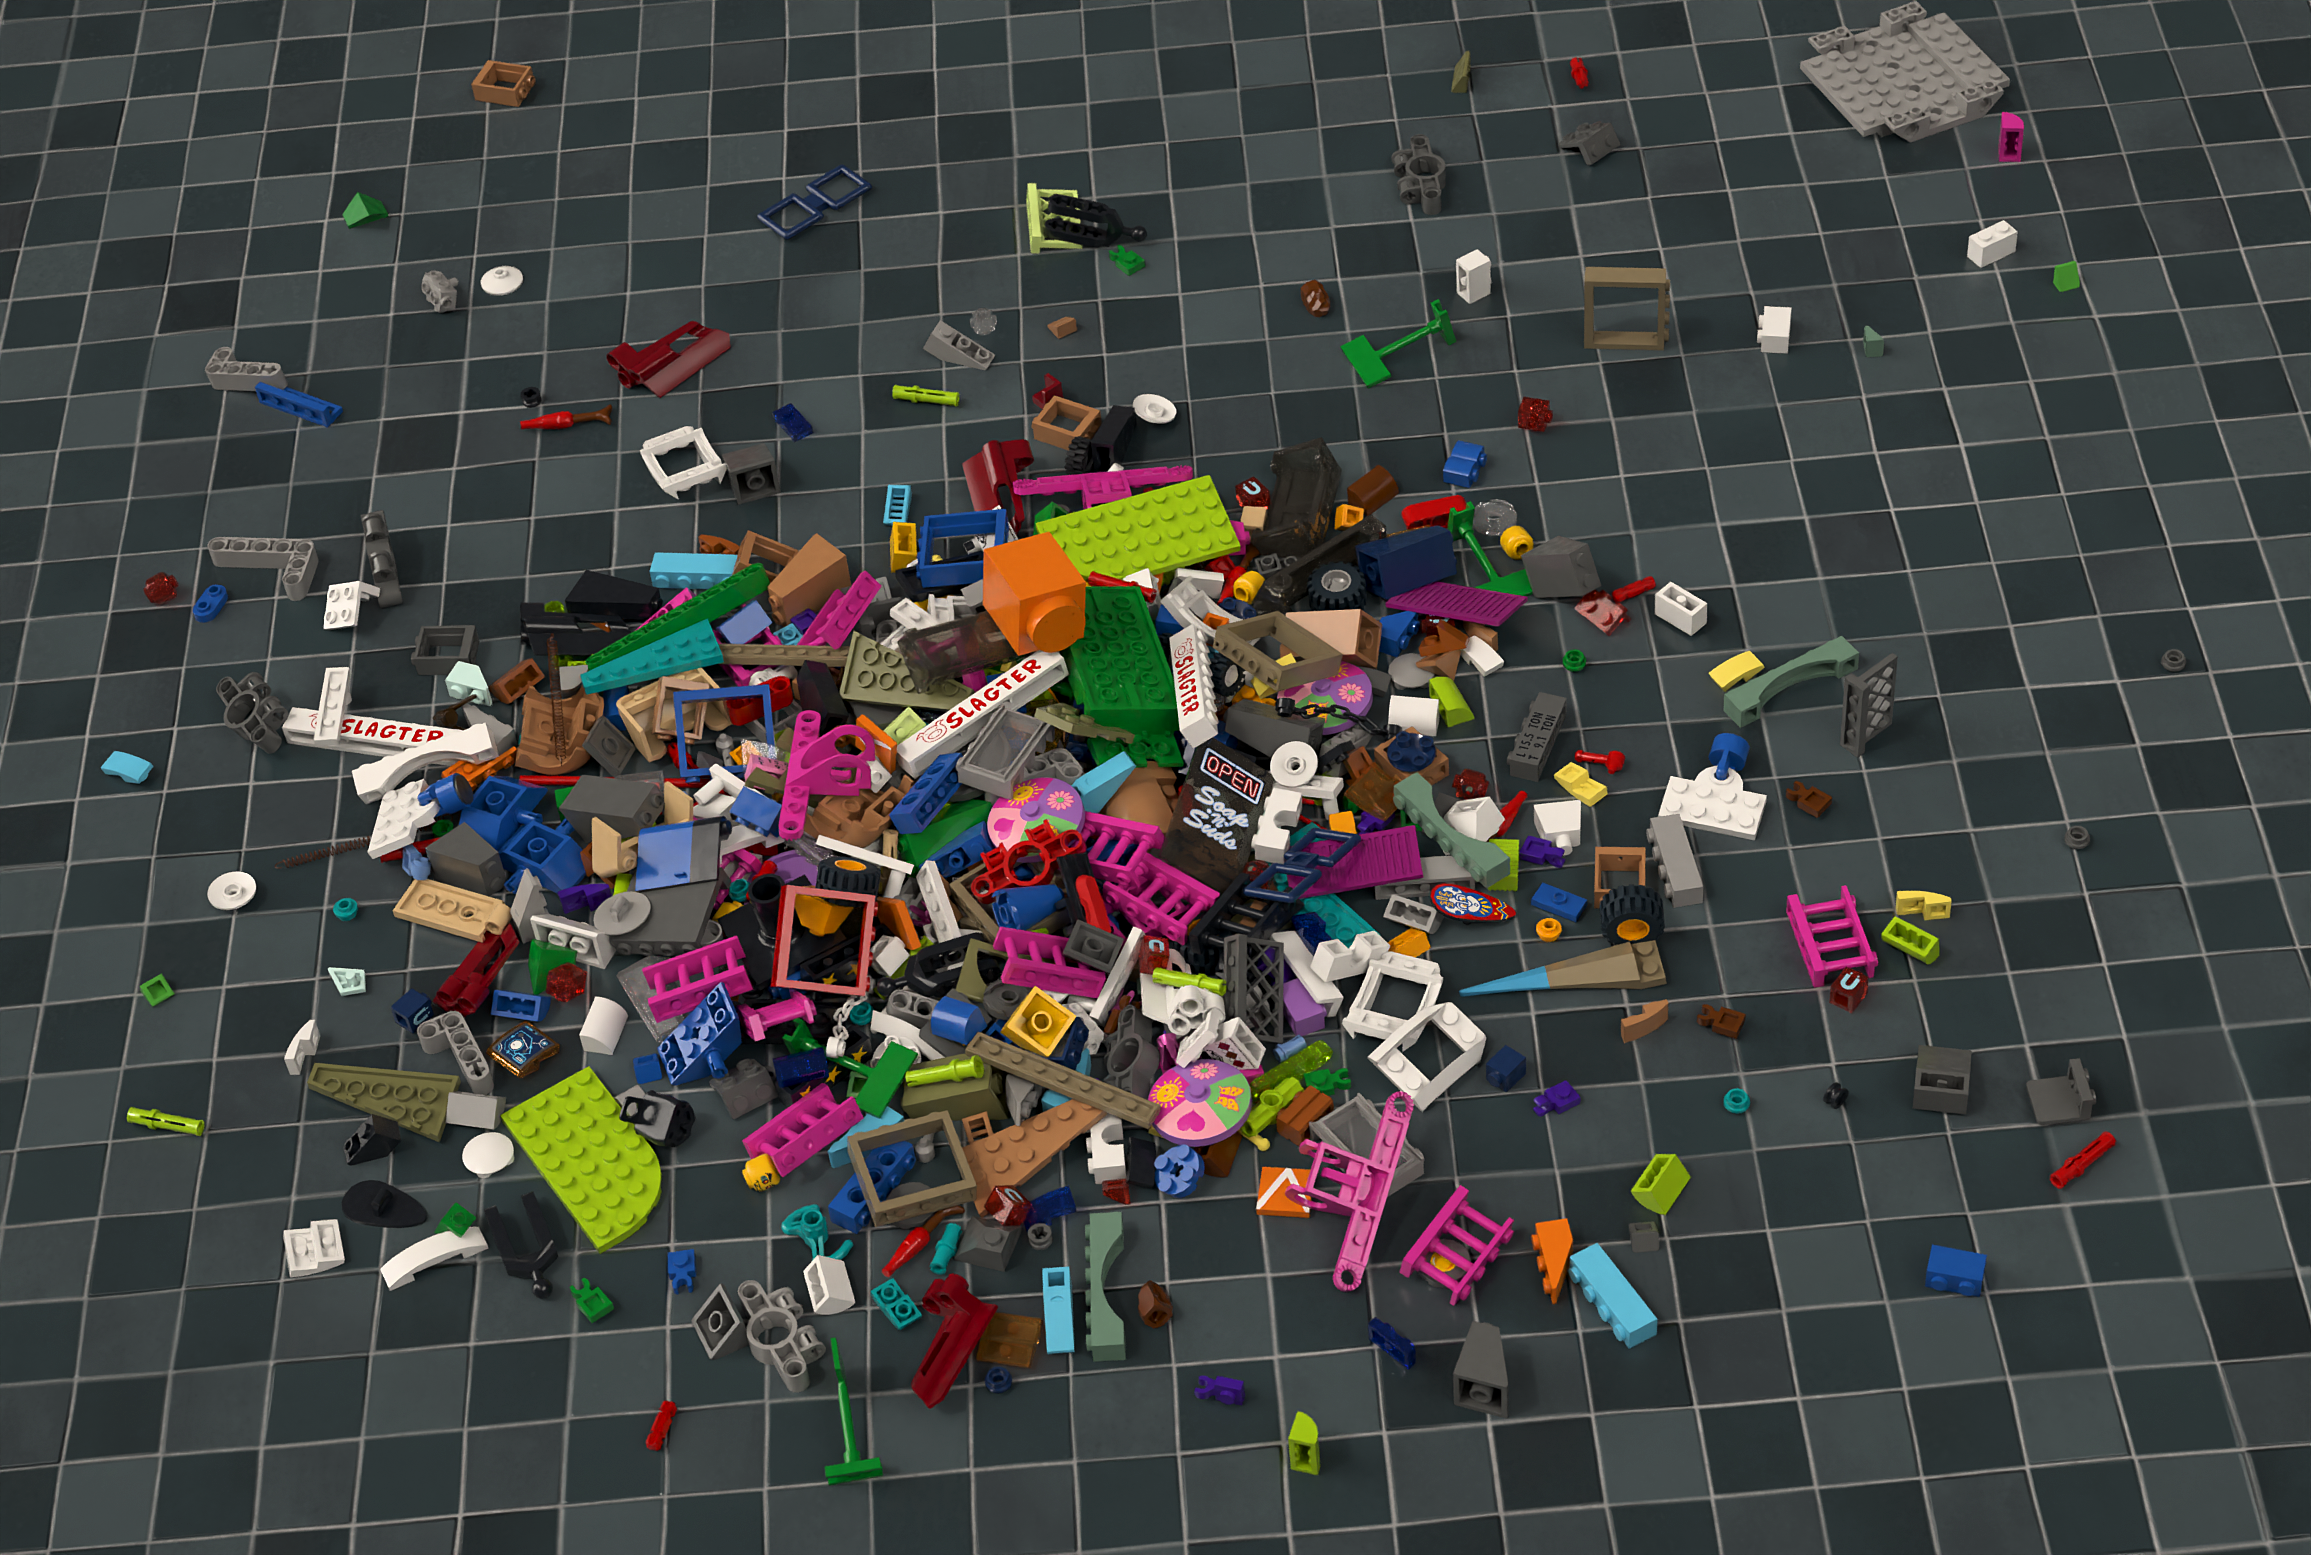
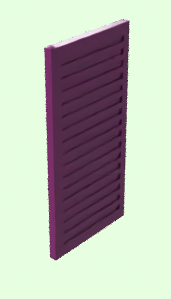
M1435 581L1392 597L1385 605L1388 608L1500 626L1527 602V596Z
M1415 825L1360 834L1361 842L1333 867L1317 865L1314 868L1322 872V877L1306 890L1299 899L1424 878L1416 835L1417 828ZM1334 840L1313 842L1301 852L1329 857L1345 842ZM1287 875L1288 886L1294 889L1306 877Z

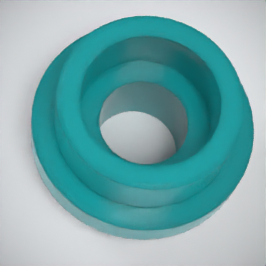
M745 879L733 881L729 887L730 898L737 902L747 900L746 894L751 883Z
M351 898L341 899L333 907L335 916L342 921L353 919L358 910L356 901Z
M865 1001L855 1005L850 1011V1020L857 1025L868 1024L872 1021L874 1008Z
M1731 1089L1724 1097V1107L1729 1112L1743 1113L1750 1106V1098L1742 1089Z

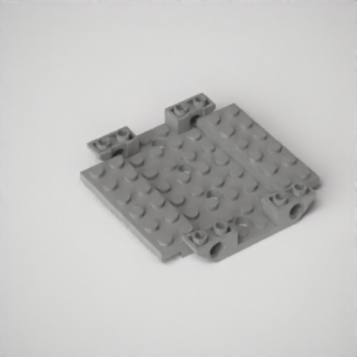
M1917 1L1880 13V26L1853 35L1845 26L1808 38V42L1822 55L1800 62V69L1863 137L1878 133L1881 137L1895 133L1909 142L1984 117L2003 95L2004 90L2002 88L2010 85V79L1945 13L1924 19L1927 11Z

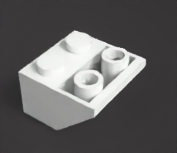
M1490 796L1457 801L1443 817L1445 822L1456 831L1484 842L1498 832L1499 826L1505 820Z

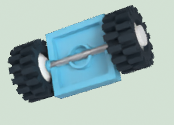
M1162 633V635H1158L1174 679L1169 639L1173 634ZM1207 645L1210 651L1208 657L1211 661L1209 667L1213 674L1211 676L1214 684L1212 691L1229 697V695L1233 696L1234 692L1239 691L1238 686H1242L1243 682L1241 680L1242 678L1245 679L1243 672L1246 670L1213 647Z

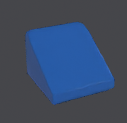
M655 1053L633 1059L638 1084L662 1079L658 1054Z

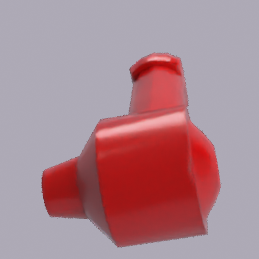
M1578 750L1574 755L1577 762L1585 761L1605 764L1610 774L1621 771L1626 759L1625 755L1620 751H1610L1608 755Z

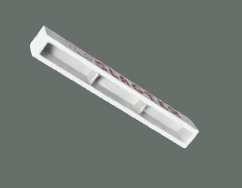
M1191 624L1169 639L1180 732L1192 748H1195L1218 734L1217 724L1219 721L1215 714L1217 707L1214 704L1216 697L1212 691L1214 684L1211 680L1213 674L1209 667L1211 661L1208 657L1210 651L1206 644L1208 638L1202 629L1198 630L1194 624Z
M1036 651L897 745L896 758L899 766L914 779L924 774L939 755L955 753L977 738L981 728L988 724L992 713L997 712L1002 704H1004L1005 708L1016 711L1068 676L1069 673L1064 657L1057 652Z
M295 707L291 709L287 720L282 726L285 738L289 744L382 757L394 756L403 753L408 748H416L425 745L428 741L439 740L447 737L450 733L462 731L459 729L344 714L339 745L316 746L314 735L319 711ZM460 760L439 761L433 764L452 766Z

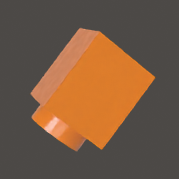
M1050 532L984 549L983 606L1018 656L1038 650L1048 653L1058 652L1071 646L1077 639L1084 638L1086 581Z

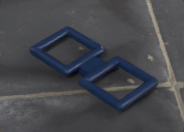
M841 164L806 186V190L811 194L802 199L793 193L759 213L757 219L782 238L789 240L822 220L824 217L823 210L831 207L833 210L840 209L871 190L872 185ZM840 174L845 175L860 186L837 201L818 189ZM792 203H795L812 215L789 230L784 229L769 218Z
M1312 828L1284 853V858L1287 860L1285 864H1271L1244 888V895L1293 903L1322 877V872L1319 869H1314L1317 865L1333 867L1361 842V836L1354 833ZM1316 838L1345 842L1329 857L1301 852ZM1276 873L1306 877L1289 893L1261 889Z

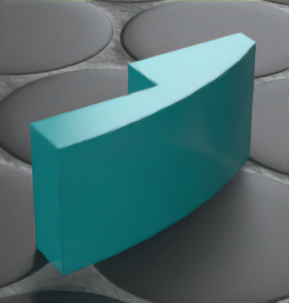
M894 1278L870 1291V1295L878 1307L898 1330L903 1329L922 1317V1314L909 1295L903 1293Z

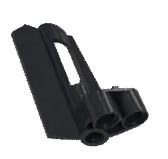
M521 602L520 604L521 645H531L534 656H548L547 640L551 637L552 633H554V638H551L549 644L555 645V641H557L558 656H591L632 633L624 620L619 616L545 612L544 603ZM577 623H607L612 632H583Z

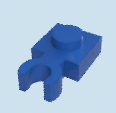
M694 1249L668 1252V1275L670 1280H673L672 1287L675 1295L679 1294L678 1289L681 1285H687L689 1293L693 1292L694 1287L691 1277H696V1255Z

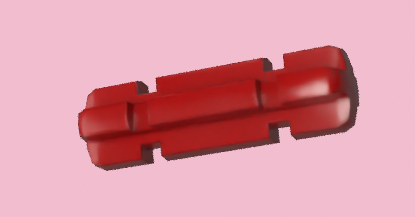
M1648 576L1643 580L1626 585L1624 588L1614 590L1611 595L1615 603H1620L1625 599H1630L1645 591L1652 590L1656 587V583L1652 576Z
M665 1400L662 1402L659 1409L661 1412L657 1414L650 1430L652 1433L648 1435L646 1440L647 1448L650 1450L658 1451L663 1444L661 1439L665 1438L672 1422L670 1418H673L677 1411L676 1404L672 1401Z

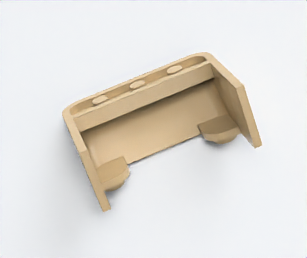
M665 782L664 822L657 826L693 821V798L670 782ZM597 817L592 818L593 872L601 878H608L637 867L639 836L621 843V834Z

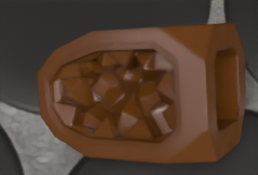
M1317 280L1306 282L1301 287V299L1308 312L1315 317L1326 316L1330 310V301L1323 284Z
M1151 1280L1145 1283L1138 1295L1139 1315L1147 1326L1152 1328L1163 1326L1172 1317L1173 1305L1167 1294L1157 1283Z

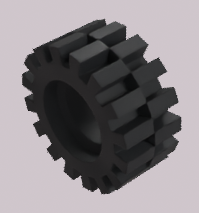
M1079 436L1072 439V444L1068 446L1069 451L1066 452L1067 458H1065V472L1067 475L1093 472L1094 463L1091 439Z

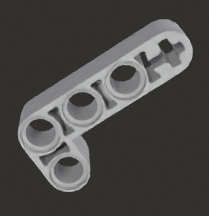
M230 347L217 349L205 367V372L212 387L217 390L256 391L255 386L259 382L283 390L288 384L279 364L237 362Z
M1056 748L1035 756L1034 767L1032 769L1024 767L1023 781L1034 778H1055L1072 785L1076 779L1083 776V769L1067 749ZM1009 767L997 771L996 773L1004 775ZM985 791V801L991 802L993 806L1000 796Z
M450 1011L420 1024L417 1034L425 1053L435 1054L451 1048L473 1093L487 1095L493 1090L494 1082L489 1066L460 1012Z

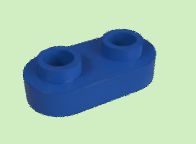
M211 585L204 591L193 607V613L197 621L209 622L217 616L228 600V594L224 586Z

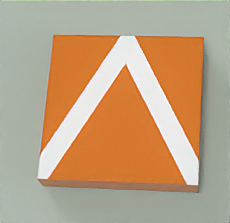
M862 714L856 719V726L864 728L872 735L875 742V760L891 774L896 770L897 742ZM856 736L855 746L864 752L866 749L865 742Z
M1262 1167L1256 1207L1257 1215L1309 1218L1310 1208L1301 1206L1288 1199L1285 1191L1292 1183L1305 1188L1311 1170ZM1298 1194L1299 1196L1312 1201L1311 1196Z

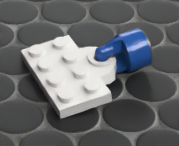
M1733 733L1717 735L1714 738L1709 754V760L1714 766L1700 772L1695 781L1670 776L1658 817L1680 814L1683 826L1755 840L1767 802V795L1743 791V781L1737 771L1742 770L1745 766L1750 749L1748 742L1741 736Z
M455 773L438 780L430 786L422 779L417 782H410L398 790H390L383 795L368 849V854L371 858L375 859L414 843L417 828L436 822L434 820L435 817L445 813L453 814L470 807L473 802V792L467 779L463 775Z

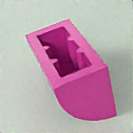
M2002 112L1999 162H2021L2024 123L2018 116L2008 112Z

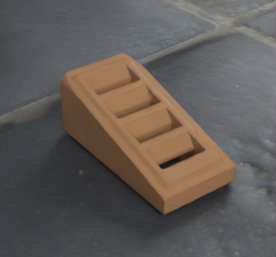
M987 1111L962 1119L969 1145L976 1142L973 1139L975 1137L993 1134ZM982 1126H985V1128H986V1129L979 1130V1131H976V1132L971 1133V1130H972V1129L979 1128V1127H982Z

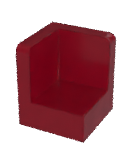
M1049 373L1044 375L1046 388L1032 396L1033 403L1042 410L1054 395L1063 398L1061 382Z

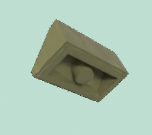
M1469 51L1464 53L1455 66L1451 89L1453 93H1466L1471 69Z

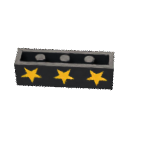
M884 923L875 926V939L871 942L870 949L883 935L890 937L896 935ZM861 934L801 964L800 981L844 986L855 980ZM872 966L868 967V973L875 970ZM806 991L814 1000L828 994Z
M853 1024L846 1029L849 1037L844 1040L846 1043L844 1055L865 1064L873 1058L870 1038ZM813 1053L775 1081L779 1101L788 1108L821 1083L828 1085L829 1089H831L850 1075L851 1071H854Z

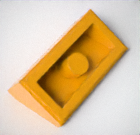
M1414 928L1408 929L1387 942L1390 945L1388 952L1391 951L1415 958L1430 949L1425 932Z

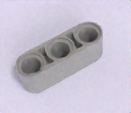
M899 989L891 993L886 1006L887 1015L922 1028L931 1019L933 1010L939 1001ZM900 1002L904 1007L898 1008L893 1003ZM918 1010H926L929 1015H921Z

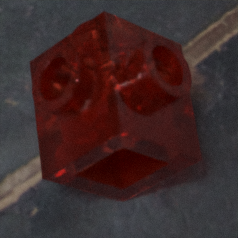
M1523 397L1518 410V428L1545 432L1547 424H1551L1553 418V410H1550V401Z
M570 962L550 970L547 975L546 993L564 1003L584 994L587 971Z

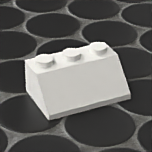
M551 914L534 915L530 919L536 940L577 950V962L605 969L617 950L609 941L611 935H606L604 932L597 930L595 926L585 922H577L563 916L558 917Z

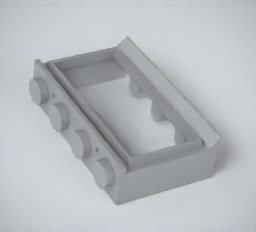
M1002 704L997 712L992 713L988 724L981 728L977 739L970 743L966 754L958 759L956 764L958 782L1011 800L1013 798V782L1021 784L1024 780V767L1031 769L1034 767L1035 751L1043 754L1046 749V740L1054 741L1055 726L1035 717L1005 708L1004 704Z
M1357 1093V1097L1320 1120L1309 1122L1310 1140L1315 1142L1321 1139L1322 1142L1369 1159L1382 1115L1376 1110L1371 1100H1366L1360 1093ZM1406 1136L1387 1197L1424 1174V1156L1418 1148L1414 1149L1408 1143Z

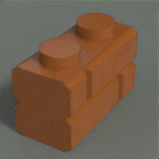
M1311 1085L1303 1092L1299 1091L1294 1096L1292 1103L1287 1108H1282L1276 1116L1277 1132L1300 1147L1304 1140L1310 1139L1309 1122H1316L1334 1111L1332 1098L1324 1093H1320L1318 1089Z

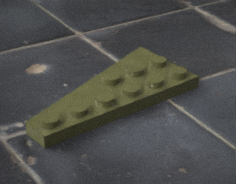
M853 631L839 692L843 701L948 712L975 693L972 688Z
M314 1063L307 1084L311 1090L369 1114L397 1121L398 1126L440 1142L446 1126L449 1092L458 1091L461 1080L456 1075Z

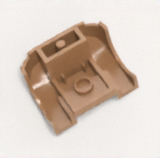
M581 685L580 689L572 697L553 701L554 706L561 705L562 703L566 759L562 760L561 766L560 755H565V753H558L557 755L559 756L556 758L552 701L550 698L541 695L535 687L529 686L523 700L522 715L524 717L515 766L547 775L566 774L581 768L591 758V755L582 747V744L597 719L603 715V697H600L597 692L586 695L583 685ZM556 709L554 712L560 713L562 710ZM555 720V722H557L555 725L561 726L563 724L558 722H562V720ZM558 732L556 735L562 736L563 733ZM557 743V745L562 746V747H559V746H558V747H557L558 749H559V748H564V746H563L564 743Z
M1147 761V767L1135 768L1098 813L1159 826L1166 840L1179 838V835L1175 836L1176 833H1184L1180 837L1184 836L1183 838L1193 842L1198 840L1202 832L1201 828L1191 827L1184 822V817L1181 813L1182 805L1173 786L1177 778L1171 767H1158L1156 761Z
M855 773V776H854V778H853V781H851V782L849 783L848 781L845 780V781H843L842 783H844V784L855 783L856 773ZM905 774L898 789L892 786L886 792L878 791L874 793L870 789L860 788L859 796L827 795L818 803L812 816L807 813L804 831L816 840L819 835L856 847H868L882 835L884 830H888L894 824L889 814L913 787L914 781Z

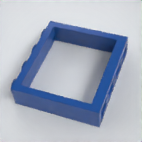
M1006 509L925 516L924 526L920 527V552H917L918 565H916L917 579H921L922 587L970 584L982 580L984 560L932 565L934 538L995 533L994 546L1008 543L1009 523Z
M769 684L673 692L680 780H686V783H698L700 778H710V781L713 779L709 771L710 768L687 769L682 704L763 697L768 758L776 760ZM747 765L722 767L737 778L745 779L744 775Z

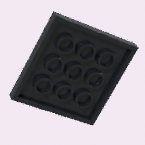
M775 874L758 876L749 885L748 894L750 902L717 919L727 939L738 936L746 956L740 960L759 991L771 985L781 886H812L805 874L786 884L780 876ZM794 907L787 976L799 971L800 965L846 942L847 939L841 929L838 928L835 933L824 934V936L814 935L809 932L810 928L801 925Z

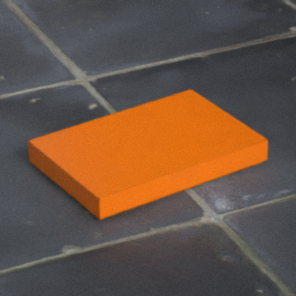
M882 896L877 897V914L880 922L884 923L906 945L905 949L915 950L921 947L905 901Z

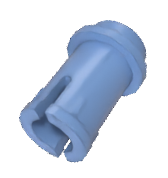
M1297 1035L1286 1043L1277 1044L1276 1048L1273 1049V1054L1279 1063L1283 1061L1286 1063L1290 1057L1306 1050L1307 1044L1302 1036Z

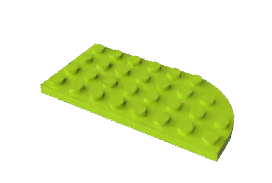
M1210 475L1036 523L1038 534L1050 532L1086 582L1092 571L1121 580L1128 575L1149 568L1152 575L1238 552L1241 548Z
M588 1066L506 1111L500 1117L520 1147L599 1254L633 1235L647 1222L646 1217L650 1214L653 1207H657L661 1196L662 1173L657 1156L643 1136L636 1134L633 1123L623 1122L619 1119L622 1108L615 1102V1099Z

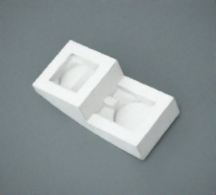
M1475 635L1469 638L1470 641L1467 648L1461 649L1460 655L1468 665L1473 663L1484 677L1503 667L1504 660L1487 643Z
M309 1020L299 1030L289 1045L284 1060L290 1075H300L305 1055H315L320 1033L315 1020Z

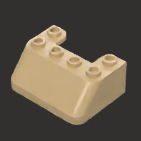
M702 668L667 676L709 684V689L720 688ZM659 680L621 697L616 703L619 714L636 748L649 763L661 759L667 752L663 740H658L657 735H651ZM666 689L660 728L676 731L673 692L678 691ZM727 700L707 702L704 724L709 729L722 731L732 725L727 710ZM697 703L682 704L684 732L692 730L694 727Z

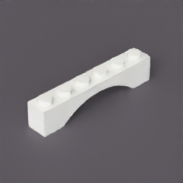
M486 723L475 724L469 729L450 733L447 737L439 740H431L425 745L408 748L403 753L386 756L372 764H364L358 769L353 770L352 774L358 796L365 804H369L382 799L383 795L393 790L405 777L428 764L447 760H460L480 764L499 757L493 732Z

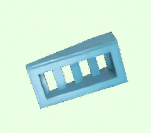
M888 485L884 525L892 526L893 522L907 523L912 497L911 486ZM894 498H904V500H895ZM893 504H903V506H892V505H893ZM891 510H894V511H903V512H902V513H894V512H891ZM890 517H902V519H890Z

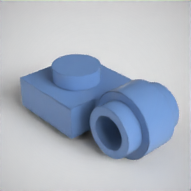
M413 845L403 847L402 868L416 880H426L428 875H430L431 869L428 858L422 857V854Z

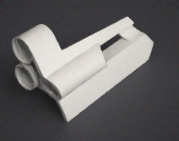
M1143 948L1139 956L1143 1015L1168 1024L1169 1030L1176 1035H1185L1190 1029H1197L1205 1021L1207 1014L1212 1008H1217L1224 1015V1019L1219 1024L1225 1020L1224 1000L1218 994L1193 985L1174 989V986L1153 982V979H1157L1152 978L1155 968L1172 970V963L1177 964L1182 972L1191 974L1190 965L1185 963L1183 956L1178 951L1166 949L1162 953L1155 948Z

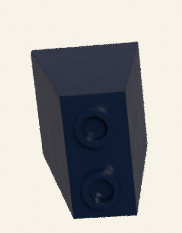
M1437 525L1356 545L1359 569L1365 577L1366 591L1387 600L1457 574V559L1453 551V536L1450 530Z

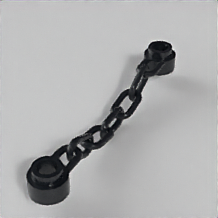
M1276 699L1275 710L1278 712L1277 715L1281 717H1291L1292 714H1295L1304 719L1319 716L1320 713L1331 714L1333 717L1349 719L1358 723L1368 734L1383 736L1385 742L1395 737L1399 732H1402V727L1395 724L1384 725L1383 729L1378 728L1366 716L1354 714L1344 706L1333 704L1330 707H1319L1317 704H1310L1300 709L1295 707V700ZM1315 707V713L1307 715L1306 709ZM1335 708L1345 710L1346 712L1343 715L1335 714ZM1367 721L1374 728L1369 730L1367 727L1363 725V723Z

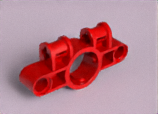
M1045 819L1043 824L1031 830H1024L1029 840L1016 843L1008 851L1003 842H1001L999 847L987 853H980L988 872L973 880L971 884L973 894L980 903L991 904L996 901V896L992 897L996 890L1050 884L1055 870L1059 868L1057 857L1086 852L1087 845L1079 831L1070 829L1055 836L1048 820ZM1072 840H1079L1077 846L1073 848L1068 847ZM1028 853H1038L1045 864L1041 875H1036L1031 881L1018 880L1013 870L1017 859L1027 856ZM990 886L986 894H979L982 887Z

